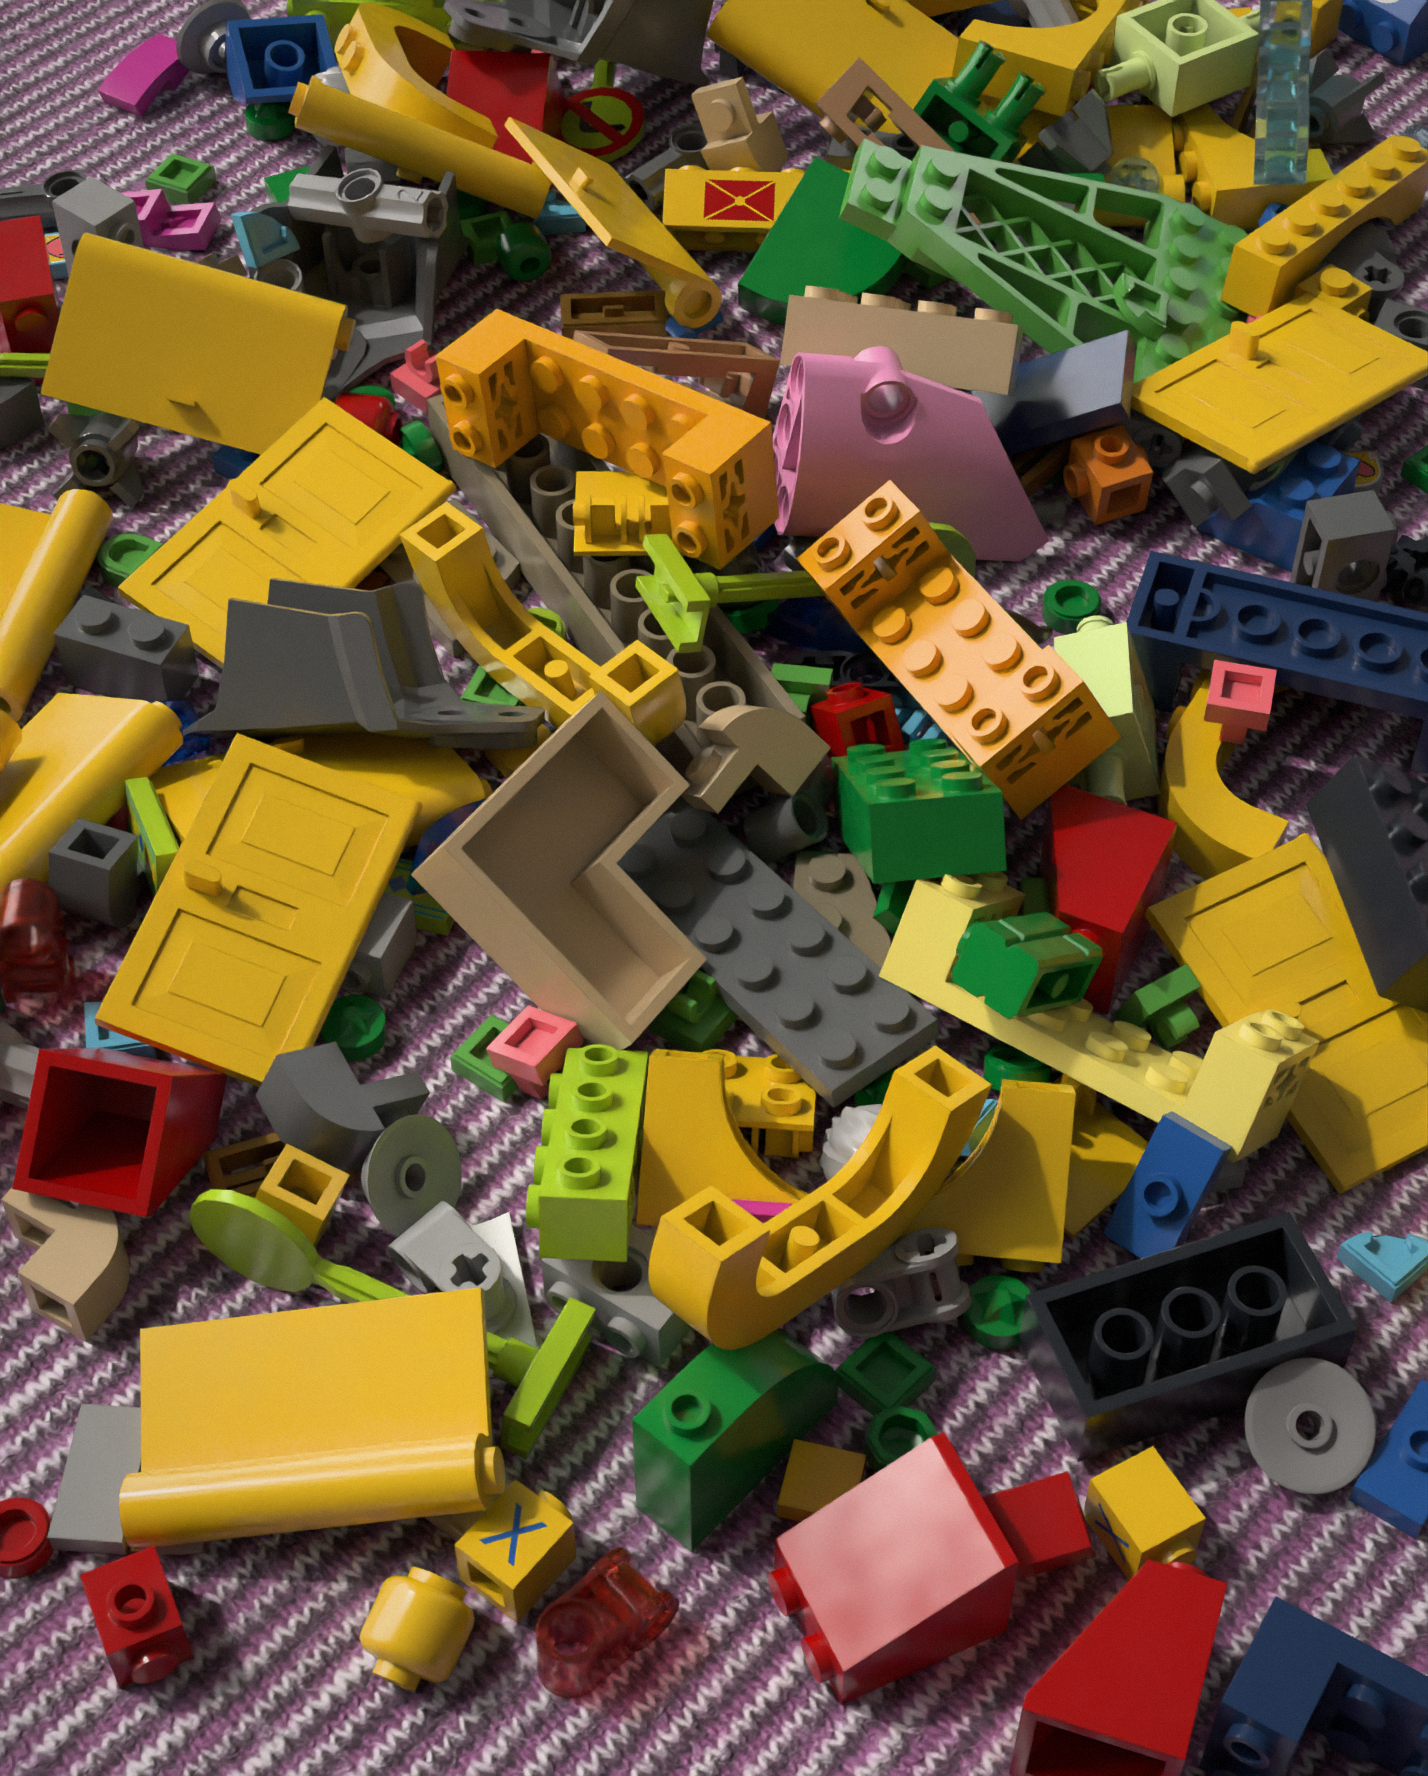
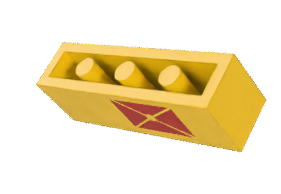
M694 165L683 166L679 169H665L662 224L685 250L757 252L806 171L790 168L781 172H757L749 167H736L730 171L705 170Z

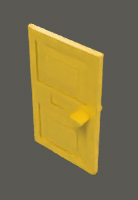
M1306 293L1249 324L1241 321L1232 322L1230 334L1133 384L1131 408L1249 473L1256 474L1428 375V352L1324 300Z
M324 397L236 479L230 480L228 486L122 582L118 589L122 597L140 610L189 625L194 649L223 669L228 599L235 598L267 604L271 578L354 589L402 543L400 534L437 509L456 491V485Z
M236 733L94 1018L95 1025L260 1087L276 1055L314 1046L423 807L422 803L417 799H410Z
M1303 833L1286 844L1148 907L1145 917L1179 966L1182 967L1185 964L1189 966L1201 984V987L1197 990L1223 1028L1257 1011L1264 1013L1265 1010L1272 1009L1294 1017L1304 1025L1302 1033L1320 1041L1286 1119L1339 1194L1428 1149V1013L1378 995L1327 859L1308 833Z

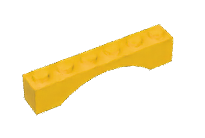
M1393 134L1234 245L1220 300L1254 317L1266 315L1294 300L1297 285L1309 278L1327 254L1354 228L1369 219L1377 217L1397 226L1421 208L1428 186V150L1422 148L1420 143L1413 138Z

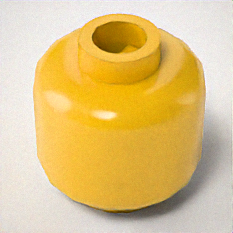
M412 1567L408 1576L397 1575L387 1578L377 1595L360 1634L362 1647L367 1653L378 1659L372 1674L410 1692L416 1691L420 1679L433 1683H441L448 1680L453 1674L474 1626L475 1618L473 1611L464 1603L468 1592L459 1585L418 1567Z

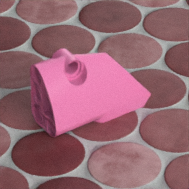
M883 346L870 347L863 350L854 360L851 356L800 352L795 355L772 437L779 518L774 523L779 535L820 538L886 482L891 480L920 510L928 523L951 525L965 535L975 553L976 560L1021 562L1049 542L1048 536L1022 487L981 398L903 370L897 353Z

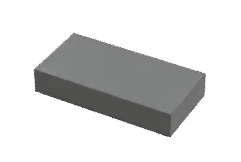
M81 1404L47 1536L53 1550L127 1554L129 1545L125 1540L120 1523L119 1498L122 1482L126 1475L141 1472V1407Z

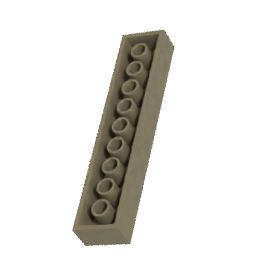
M443 395L427 399L430 434L441 453L444 468L497 540L520 562V571L547 608L561 617L566 633L577 649L601 667L634 641L639 640L679 670L686 698V717L682 726L656 745L655 748L685 780L688 779L685 773L691 761L701 751L709 747L712 748L715 745L698 727L709 716L721 709L736 705L773 708L791 713L805 723V715L718 605L715 608L709 609L701 652L678 653L635 587L637 576L654 575L655 564L650 556H574L573 502H575L576 471H611L602 459H598L591 454L539 433L497 468H493L453 450L449 437V426ZM748 775L732 797L760 784Z

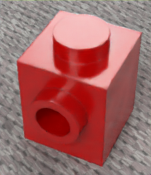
M852 682L826 691L827 700L809 706L815 733L831 747L826 753L830 759L831 757L847 756V748L864 744L884 745L885 753L906 751L891 694L863 688L861 682Z
M1068 1471L982 1496L1019 1561L1016 1580L1097 1557L1075 1483Z
M155 1545L80 1574L106 1656L119 1688L134 1682L147 1684L158 1681L171 1674L178 1664L194 1658Z

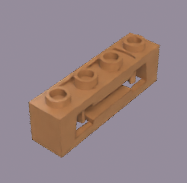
M860 57L815 103L825 115L819 124L840 145L848 138L859 148L865 138L880 146H885L873 134L887 121L883 112L870 101L875 96L891 112L888 116L894 126L918 149L923 145L955 152ZM858 117L873 132L868 137L854 124ZM969 213L975 221V223L977 225H980L981 222L978 220L975 214Z
M575 330L573 340L629 364L643 366L657 375L699 377L698 384L710 389L709 391L697 390L687 383L678 384L765 419L780 360L748 343Z

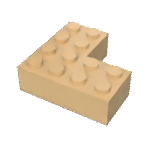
M806 286L804 296L789 295L780 360L781 365L792 366L793 359L798 352L851 356L854 360L863 350L870 347L883 346L897 353L903 370L951 388L1014 396L1024 328L1012 324L1013 314H1010V312L976 308L974 319L956 317L957 307L951 304L921 300L918 302L917 311H911L912 304L901 301V299L869 293H862L861 304H857L858 297L846 294V292H841L837 289Z
M602 691L598 692L568 718L411 874L541 1010L578 1024L584 1043L579 1048L592 1044H604L614 1047L616 1050H623L631 1045L707 960L694 944L617 865V862L690 784Z

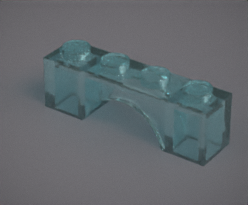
M1260 0L1253 185L1306 184L1310 101L1308 100L1312 0Z

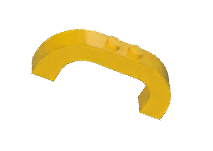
M375 3L360 4L351 22L346 24L340 32L335 45L336 58L351 95L492 149L498 135L490 119L456 102L436 89L450 63L451 50H455L449 36L395 9Z
M447 501L400 534L409 561L421 586L453 635L473 659L508 692L528 707L544 708L545 720L556 729L600 691L610 699L654 747L682 726L686 717V698L679 670L639 640L634 641L603 666L597 665L538 621L520 603L504 581L494 562L483 527Z
M1203 668L1197 676L1188 707L1179 705L1168 724L1165 738L1169 741L1166 747L1160 779L1161 794H1158L1157 799L1159 817L1177 823L1173 850L1187 866L1205 880L1283 845L1289 825L1288 820L1240 800L1222 782L1219 774L1238 744L1219 741L1222 724L1204 721L1212 670ZM1274 685L1273 695L1291 688Z
M934 1046L894 1071L882 1107L871 1130L845 1166L828 1182L763 1224L712 1185L662 1215L649 1261V1284L654 1297L721 1349H740L763 1339L873 1262L909 1227L941 1186L963 1151L979 1119L992 1084L937 1046Z

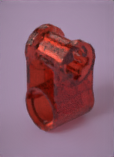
M22 878L14 880L5 885L0 891V977L3 994L8 1004L18 1003L21 996L53 992H60L64 998L76 995V968L73 948L70 940L66 937L58 897L53 888L45 882L36 879Z
M618 1547L604 1555L592 1566L585 1577L554 1603L548 1605L538 1617L535 1628L537 1674L544 1688L555 1696L572 1699L583 1697L594 1691L602 1681L633 1654L653 1643L666 1630L678 1612L679 1599L671 1591L665 1590L660 1592L634 1567L635 1558L625 1547ZM570 1641L579 1642L588 1647L586 1651L571 1656L560 1654L554 1650L561 1643Z

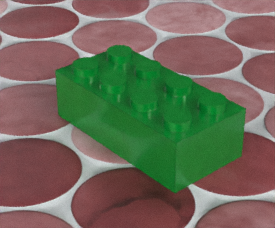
M936 738L914 740L909 742V750L886 753L884 745H856L847 748V756L831 757L836 831L873 883L944 877L945 874L958 876L1007 871L1003 793L954 746L947 747V740Z

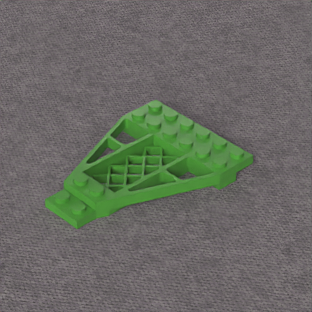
M865 138L855 153L839 219L888 241L910 260L963 284L994 310L1010 312V314H1013L1012 324L1023 327V333L1050 354L1084 344L1080 340L1087 343L1129 330L1137 345L1133 384L1230 334L1232 322L1241 321L1246 324L1248 313L1220 300L1234 245L1248 236V234L1238 226L1227 225L1204 214L1199 208L1190 203H1181L1163 194L921 145L912 161L901 156L896 150L888 146H880ZM1051 200L1074 204L1077 206V212ZM1094 208L1147 219L1143 245L1099 224L1093 217ZM969 213H974L981 224L977 225ZM1021 235L1029 247H1024L1017 236ZM994 240L1002 252L998 253L990 241ZM1067 257L1075 270H1072L1063 258ZM1041 262L1050 275H1045L1037 263ZM1124 273L1170 294L1166 329L1157 341L1138 331L1123 316L1115 302L1113 294L1114 285L1110 280H1114L1116 283L1120 275ZM1084 285L1089 286V288L1095 294V298H1093L1090 295V293L1087 291ZM1157 436L1156 443L1161 445L1163 436Z

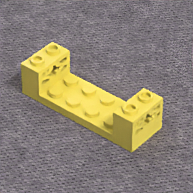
M1002 872L958 876L945 874L944 877L916 880L879 977L1157 1123L1160 1122L1164 1114L1171 1111L1175 1112L1232 1146L1233 1148L1227 1159L1233 1163L1238 1162L1278 1136L1320 1041L1302 1033L1304 1025L1288 1014L1272 1009H1267L1264 1013L1257 1011L1215 1031L1205 1057L1202 1060L1197 1056L1182 1051H1174L1173 1054L1150 1043L1151 1035L1134 1024L1124 1021L1111 1023L1091 1013L1093 1010L1092 1004L1083 998L1081 1002L1072 1006L1008 1020L984 1003L985 996L976 998L952 981L953 973L951 972L959 958L956 954V948L964 932L975 922L999 921L1010 916L1017 917L1026 894L1006 885L1008 877Z

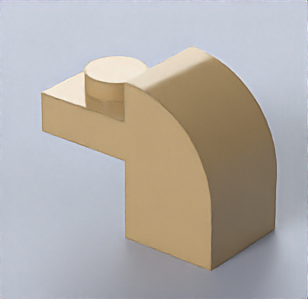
M743 77L700 87L691 94L708 142L701 150V153L710 170L730 171L736 167H749L757 172H776L789 159L774 112L755 114Z
M749 705L730 706L715 712L698 727L715 745L712 748L704 749L691 761L685 773L688 778L686 781L690 786L680 796L696 809L719 813L748 775L768 792L793 796L831 747L802 720L791 713L779 709Z
M11 1188L2 1197L1 1201L14 1237L37 1250L18 1271L30 1308L47 1320L87 1342L119 1305L129 1282V1260L114 1212L110 1209L81 1203L75 1208L70 1201Z

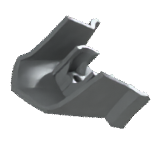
M445 0L443 9L452 17L448 30L453 37L472 45L506 52L531 53L532 49L594 66L599 60H603L626 68L702 87L711 84L700 68L706 30L714 0H502V2Z
M327 145L306 174L342 179L344 173L336 146ZM446 171L438 191L444 193L449 205L446 215L447 227L439 239L393 233L384 240L375 243H364L355 237L351 227L294 220L287 206L290 196L285 202L263 204L251 210V212L263 213L273 217L283 226L288 227L295 235L300 249L279 259L290 260L297 264L302 272L306 294L347 305V317L356 319L354 334L348 352L338 350L336 358L331 360L322 399L325 397L333 402L338 394L349 392L385 364L404 359L405 350L422 339L427 342V351H431L434 339L436 301L469 245V238L462 235L454 172ZM249 267V278L254 279L258 268Z
M271 578L267 604L235 598L228 599L224 665L216 708L183 730V737L234 738L236 733L247 737H289L293 735L314 736L374 732L417 740L428 738V745L435 747L522 749L537 745V728L545 721V709L462 701L444 678L430 635L424 594L421 587L414 582L406 581L368 591Z

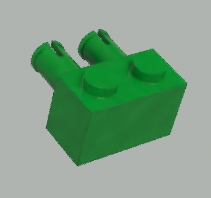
M980 40L977 48L957 77L933 79L913 110L955 152L1012 164L1029 140L1022 133L1020 126L1040 97L1045 94L1046 89L1040 83L1034 85L1035 79L1020 71L1016 76L1017 79L996 109L988 107L982 102L983 99L980 95L1007 59L1000 51L996 54L993 53L995 47Z

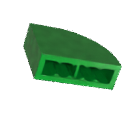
M815 156L738 282V307L762 319L785 326L789 295L804 296L806 286L837 289L858 297L857 304H861L862 293L885 296L900 277L908 261L916 264V262L910 260L888 241L839 219L850 173Z
M780 1327L763 1339L740 1349L725 1350L712 1343L679 1372L632 1419L636 1507L692 1553L791 1451L794 1439L801 1440L837 1403L838 1379L833 1367Z

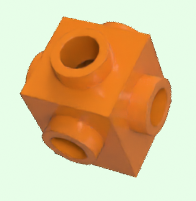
M1123 425L1100 432H1090L1072 440L1068 465L1063 470L1064 483L1070 496L1079 499L1094 525L1134 514L1146 508L1153 471L1149 466L1144 448L1139 444L1135 445Z

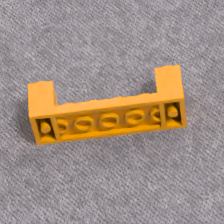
M499 309L493 311L435 356L452 448L466 457H471L488 466L497 468L536 435L543 433L552 439L559 440L598 459L623 468L641 478L664 486L667 490L673 544L679 552L686 556L695 558L719 570L725 567L779 518L771 422Z
M891 480L886 482L796 558L837 612L962 754L1002 791L1003 800L1021 820L1122 737L1085 682L1050 645L1042 650L949 553L920 510Z

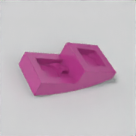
M158 34L136 47L113 69L97 91L103 101L143 117L163 87L176 91L189 70L183 67L177 57V40Z
M162 189L121 192L135 201L143 245L173 250H206L222 220L215 202L170 206Z

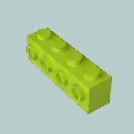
M592 1044L583 1048H567L563 1073H551L549 1109H544L541 1146H536L534 1159V1185L529 1184L526 1200V1227L539 1229V1258L627 1262L642 1154L648 1078V1051L616 1050L614 1047L604 1044Z

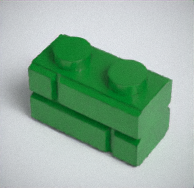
M1048 912L1017 917L1010 916L999 921L975 922L964 932L958 942L956 954L959 958L951 972L953 973L952 981L976 998L985 996L984 1003L1010 1020L1072 1006L1081 1002L1103 959L1102 948L1079 932L1070 934L1071 927Z

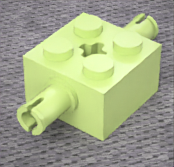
M1157 0L1117 16L1111 67L1098 70L1095 73V90L1100 98H1104V102H1111L1115 98L1139 90L1171 117L1185 113L1188 110L1250 86L1257 43L1264 42L1270 37V20L1266 13L1261 14L1262 10L1260 9L1253 10L1249 14L1238 18L1215 0Z
M1100 615L1084 618L1077 626V633L1054 637V649L1085 682L1122 737L1068 782L1071 786L1080 784L1083 791L1127 805L1126 800L1161 794L1154 703L1127 622L1114 625L1112 620Z

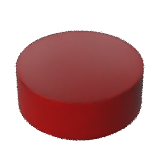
M16 1497L0 1502V1577L15 1579L31 1575L42 1568L54 1552L49 1539H47L51 1524L50 1516L40 1503L32 1499Z

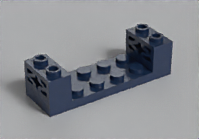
M1155 551L1150 552L1126 622L1154 703V709L1171 713L1186 664L1213 670L1214 660L1273 669L1277 670L1275 685L1422 719L1410 770L1428 774V613Z
M1275 1596L1221 1700L1199 1768L1212 1774V1776H1288L1310 1729L1325 1736L1327 1742L1336 1751L1348 1758L1357 1761L1369 1760L1397 1776H1428V1676Z

